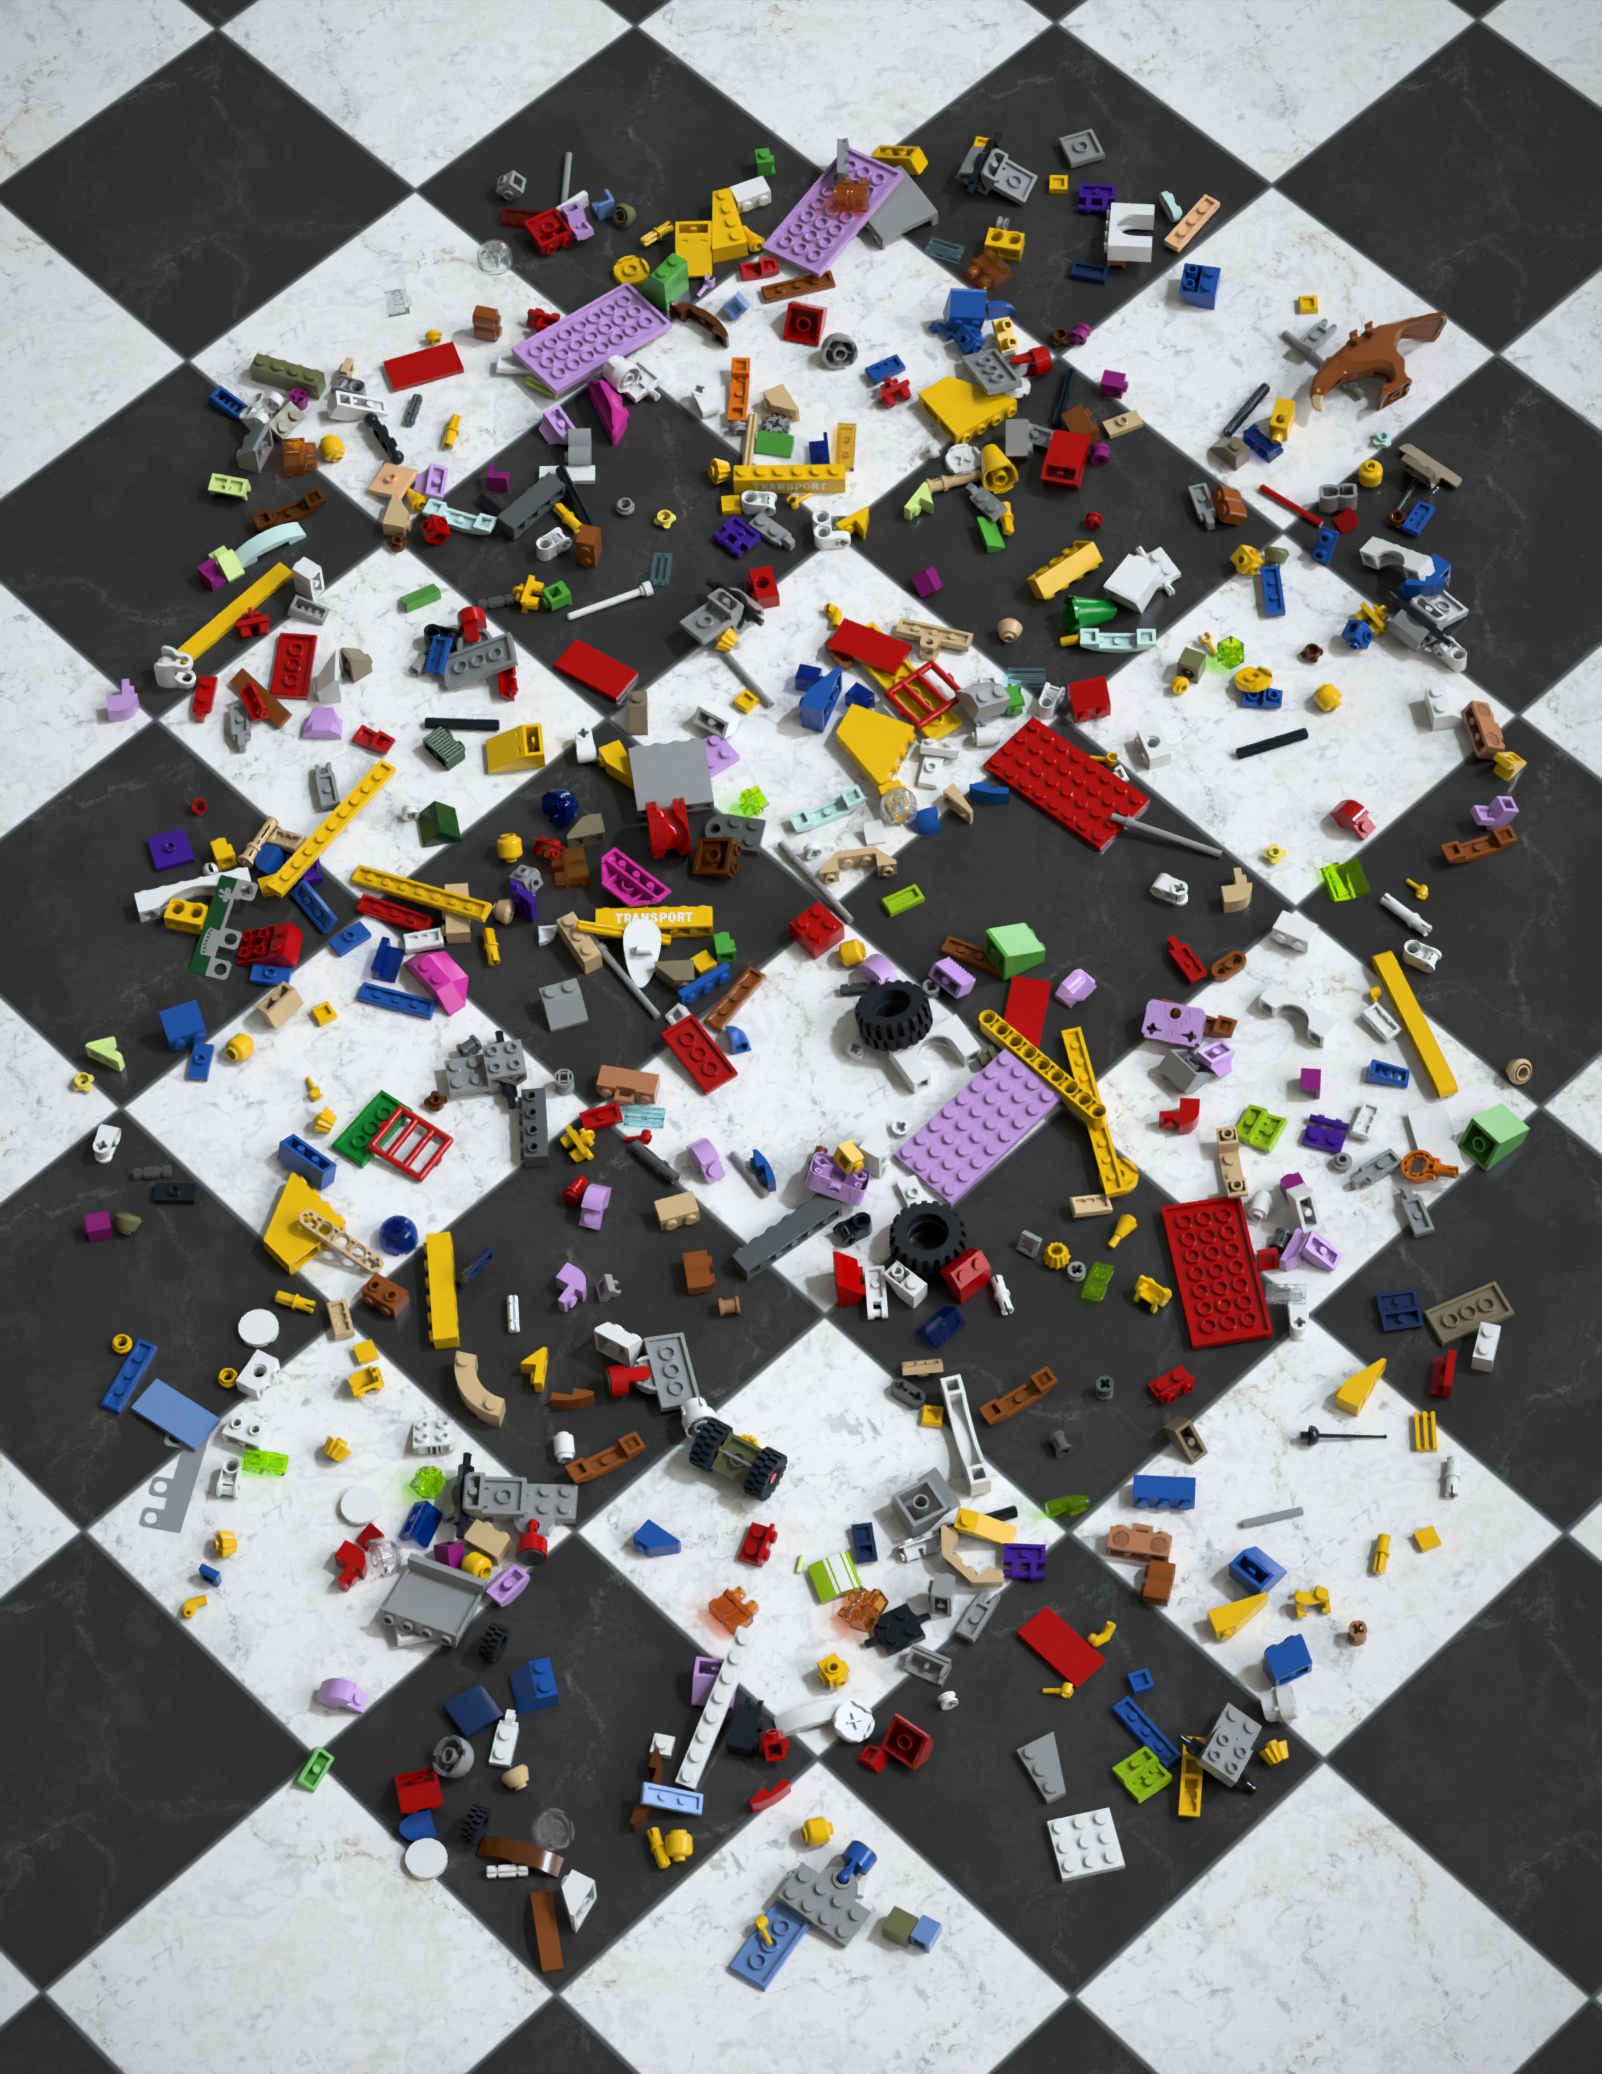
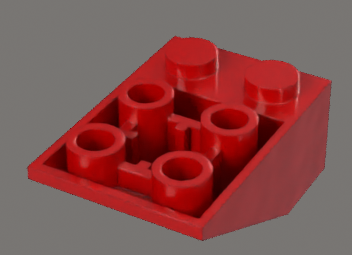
M1054 430L1040 478L1043 484L1080 490L1091 439L1090 435Z
M291 922L243 931L236 964L253 967V964L296 967L304 934Z

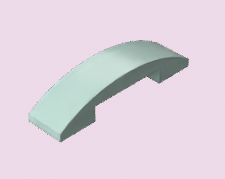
M429 498L422 511V514L426 517L431 514L443 516L446 518L449 528L469 534H490L498 520L497 517L483 513L475 516L448 508L446 502Z
M297 522L282 524L251 538L234 553L242 568H245L257 562L258 556L286 542L291 545L305 538L306 534Z
M1081 628L1080 646L1090 650L1109 653L1147 650L1156 647V629H1137L1136 633H1099V628Z
M858 784L841 791L840 797L809 811L803 808L788 815L795 831L802 832L822 827L854 811L866 801Z

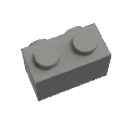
M1006 419V457L1008 459H1030V453H1033V442H1030V435H1033V424H1030L1028 419Z
M945 1572L935 1573L934 1580H930L928 1586V1602H931V1614L952 1617L956 1596V1576Z

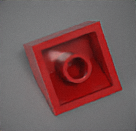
M795 301L788 303L783 339L819 346L826 323L828 307Z
M1105 675L1068 684V708L1074 724L1111 715V702Z
M969 1248L940 1270V1273L958 1303L962 1304L990 1282L991 1266L980 1249Z
M837 1251L833 1252V1269L838 1307L862 1304V1296H866L865 1285L860 1284V1279H863L862 1266L858 1267V1261L853 1257Z
M896 1713L880 1747L915 1770L927 1761L934 1744L928 1734Z
M434 1767L394 1776L402 1813L414 1814L421 1809L427 1808L432 1810L438 1808L439 1805H443L439 1780Z

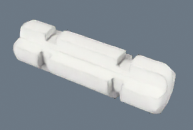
M509 1295L507 1297L508 1329L510 1333H518L520 1331L518 1297L516 1295Z
M511 1864L498 1865L499 1867L487 1866L486 1875L489 1879L496 1878V1876H499V1878L516 1877V1875H519V1877L528 1876L527 1866Z

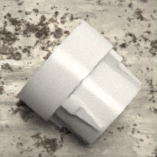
M614 355L604 364L602 376L619 393H625L637 383L641 372L629 359L626 360L623 356Z
M701 1397L691 1398L680 1406L683 1418L682 1426L687 1437L692 1440L698 1437L699 1431L703 1429V1425L707 1424L709 1419H717L714 1410L708 1407L706 1401Z
M1290 1683L1272 1687L1270 1690L1261 1692L1262 1708L1267 1721L1282 1722L1298 1719L1297 1703Z

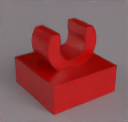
M1276 1247L1256 1250L1259 1272L1279 1269L1278 1250Z

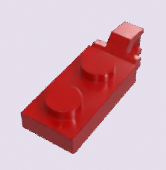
M202 675L198 677L192 706L193 712H196V723H204L206 713L212 712L218 677Z
M1174 935L1167 938L1168 953L1190 984L1207 976V970L1187 943H1179Z

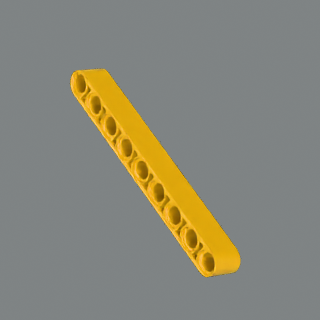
M1387 951L1372 956L1374 970L1435 1095L1440 1099L1458 1093L1456 1080L1393 952Z
M984 1010L980 1013V1029L985 1036L1002 1050H1008L1062 1096V1101L1092 1127L1101 1129L1107 1125V1110L1100 1101L994 1011Z

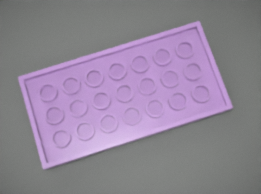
M850 148L847 151L849 163H846V166L849 167V177H846V184L839 185L836 157L763 244V251L821 278L904 178V173Z
M625 282L512 347L511 350L512 354L557 396L603 369L606 361L612 356L624 357L672 329V323L634 287Z
M1004 1049L894 1154V1157L952 1206L1062 1101V1096L1008 1050Z

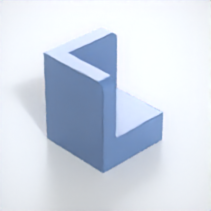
M608 189L604 190L605 199L592 203V209L599 221L612 216L615 207V200Z
M738 291L724 303L722 308L735 321L748 310L750 303Z
M922 1915L910 1934V1944L929 1953L942 1932V1924L926 1915Z

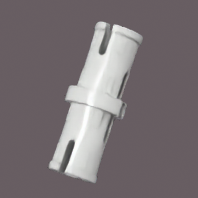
M996 1275L998 1283L993 1276L990 1282L995 1291L994 1297L999 1303L1002 1315H1008L1006 1307L1010 1314L1013 1313L1014 1308L1009 1298L1010 1292L1005 1287L1003 1276Z
M1453 1455L1447 1457V1472L1445 1473V1496L1451 1498V1490H1453V1498L1458 1497V1482L1461 1480V1474L1459 1473L1460 1457L1455 1456L1453 1463Z

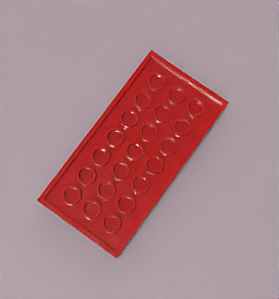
M1034 717L983 764L984 770L1099 852L1125 828L1123 824L1110 820L1112 813L1136 818L1150 804L1148 797Z
M1224 1196L1162 1206L1161 1214L1192 1349L1273 1337L1241 1197L1228 1198Z

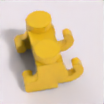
M1141 1275L1134 1288L1137 1292L1133 1301L1139 1303L1143 1298L1152 1304L1150 1311L1156 1313L1159 1309L1158 1305L1164 1307L1172 1297V1292L1170 1289L1156 1284L1152 1278Z
M369 1366L348 1375V1386L355 1399L365 1396V1391L373 1388V1391H377L385 1387L380 1369L377 1366L374 1368Z
M1317 1585L1315 1586V1591L1306 1593L1300 1592V1589L1295 1590L1293 1599L1298 1619L1307 1617L1306 1611L1301 1612L1304 1606L1318 1603L1320 1606H1325L1322 1608V1613H1331L1327 1588Z

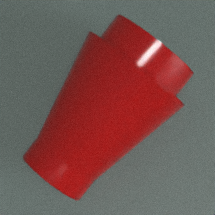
M578 1176L563 1191V1199L566 1203L576 1205L581 1201L588 1183L585 1177Z

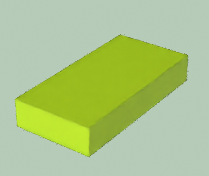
M916 884L881 899V903L890 917L925 902V898Z

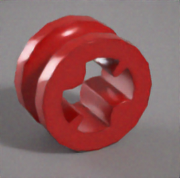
M1089 512L1086 515L1084 525L1089 529L1097 530L1101 526L1102 516L1095 512Z

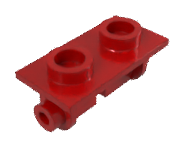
M516 667L497 673L500 695L512 701H515L514 696L518 692L517 678L514 677L516 675Z
M250 681L246 683V688L238 689L252 721L269 719L268 709L261 697H259L255 683Z
M539 836V838L531 837V839L535 840L532 847L535 855L556 859L559 856L560 849H567L560 846V841L544 836Z

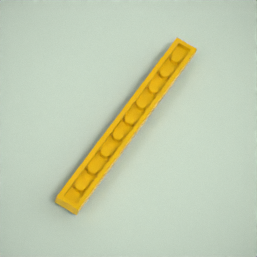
M380 759L266 884V889L282 898L396 774V768Z
M1081 1027L1061 1031L1074 1080L1101 1102ZM1086 1122L1106 1198L1125 1195L1126 1189L1108 1124L1104 1128L1096 1129Z

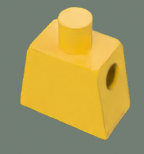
M1277 397L1269 425V436L1271 437L1270 442L1272 444L1281 445L1282 440H1288L1295 420V401Z

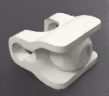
M162 646V657L154 664L157 684L164 688H193L197 679L195 673L191 671L193 666L192 657L187 653L178 652L173 647ZM182 661H188L185 665L180 664ZM182 678H191V681L185 682Z

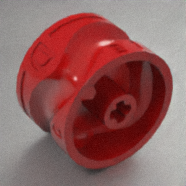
M684 797L672 799V804L666 808L658 806L656 801L645 802L653 860L664 858L665 853L671 849H675L680 856L691 855V842Z

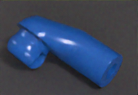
M938 321L931 322L932 324L928 329L933 334L940 331L948 341L953 340L952 338L955 334L951 329H946L944 323Z

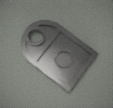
M730 814L716 815L706 824L705 836L706 838L733 837L740 843L741 853L758 856L766 827V820ZM713 828H718L720 830L718 833L710 832V830Z

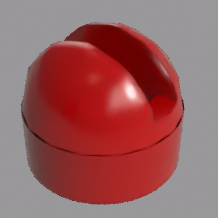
M195 798L191 802V809L195 813L202 814L206 811L207 804L202 798ZM197 801H198L199 806H200V808H201V809H199V810L197 809V806H196V803H195V802H197Z

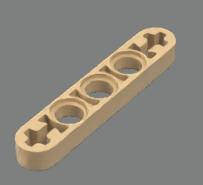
M306 1209L300 1213L298 1222L306 1231L366 1272L374 1274L382 1270L384 1262L379 1255L313 1210ZM308 1215H310L311 1221L314 1223H316L317 1220L320 1221L317 1224L315 1230L312 1228L314 1224L310 1221L305 1223V1218L303 1216L307 1217ZM327 1226L330 1229V1233L328 1235H321L319 1227ZM338 1237L345 1238L346 1245L339 1247L335 1239ZM355 1248L361 1249L363 1256L355 1258L352 1255V1250ZM367 1254L369 1255L368 1260L371 1262H374L376 1260L378 1262L377 1266L379 1268L374 1267V1269H372L370 1267L371 1263L367 1260L365 1264L362 1262Z

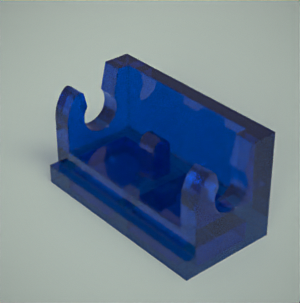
M1255 423L1243 431V442L1267 463H1271L1283 453L1284 449L1281 448V443L1272 444L1270 439L1258 429L1259 425Z

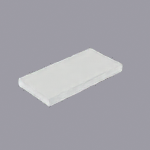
M1442 1105L1407 1112L1416 1149L1425 1150L1432 1157L1440 1158L1441 1164L1458 1166L1459 1173L1457 1176H1465L1466 1171L1447 1106ZM1420 1161L1423 1170L1426 1166V1163L1424 1161ZM1440 1176L1436 1181L1450 1179V1177Z

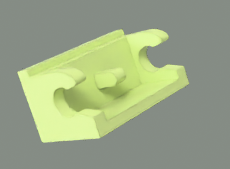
M212 473L208 491L213 495L221 493L242 497V500L247 501V492L250 493L251 486L248 479Z

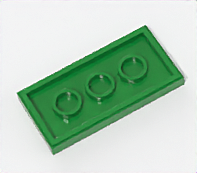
M381 1090L335 1140L332 1148L364 1168L376 1155L368 1150L367 1145L380 1130L379 1126L383 1120L386 1122L399 1105H403L411 1111L412 1109ZM401 1115L377 1146L382 1148L408 1118Z

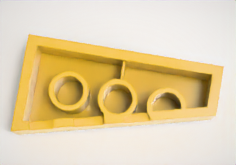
M730 188L713 191V263L748 256L747 239Z

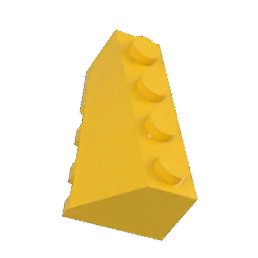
M1076 540L1072 543V548H1066L1061 552L1063 556L1050 560L1049 567L1043 566L1027 578L1036 598L1049 600L1055 596L1054 593L1058 590L1061 591L1069 587V583L1073 580L1077 581L1083 578V574L1087 571L1098 568V564L1103 559L1094 541Z

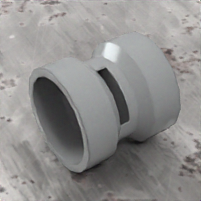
M560 1069L555 1073L556 1092L563 1096L570 1095L575 1089L573 1073L568 1069Z

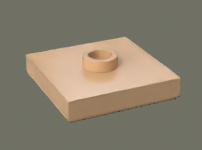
M385 463L369 486V494L390 499L393 494H396L401 500L418 473L416 469Z

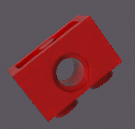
M771 565L750 569L749 578H746L748 589L752 588L753 591L751 598L761 605L763 609L780 606L779 592Z

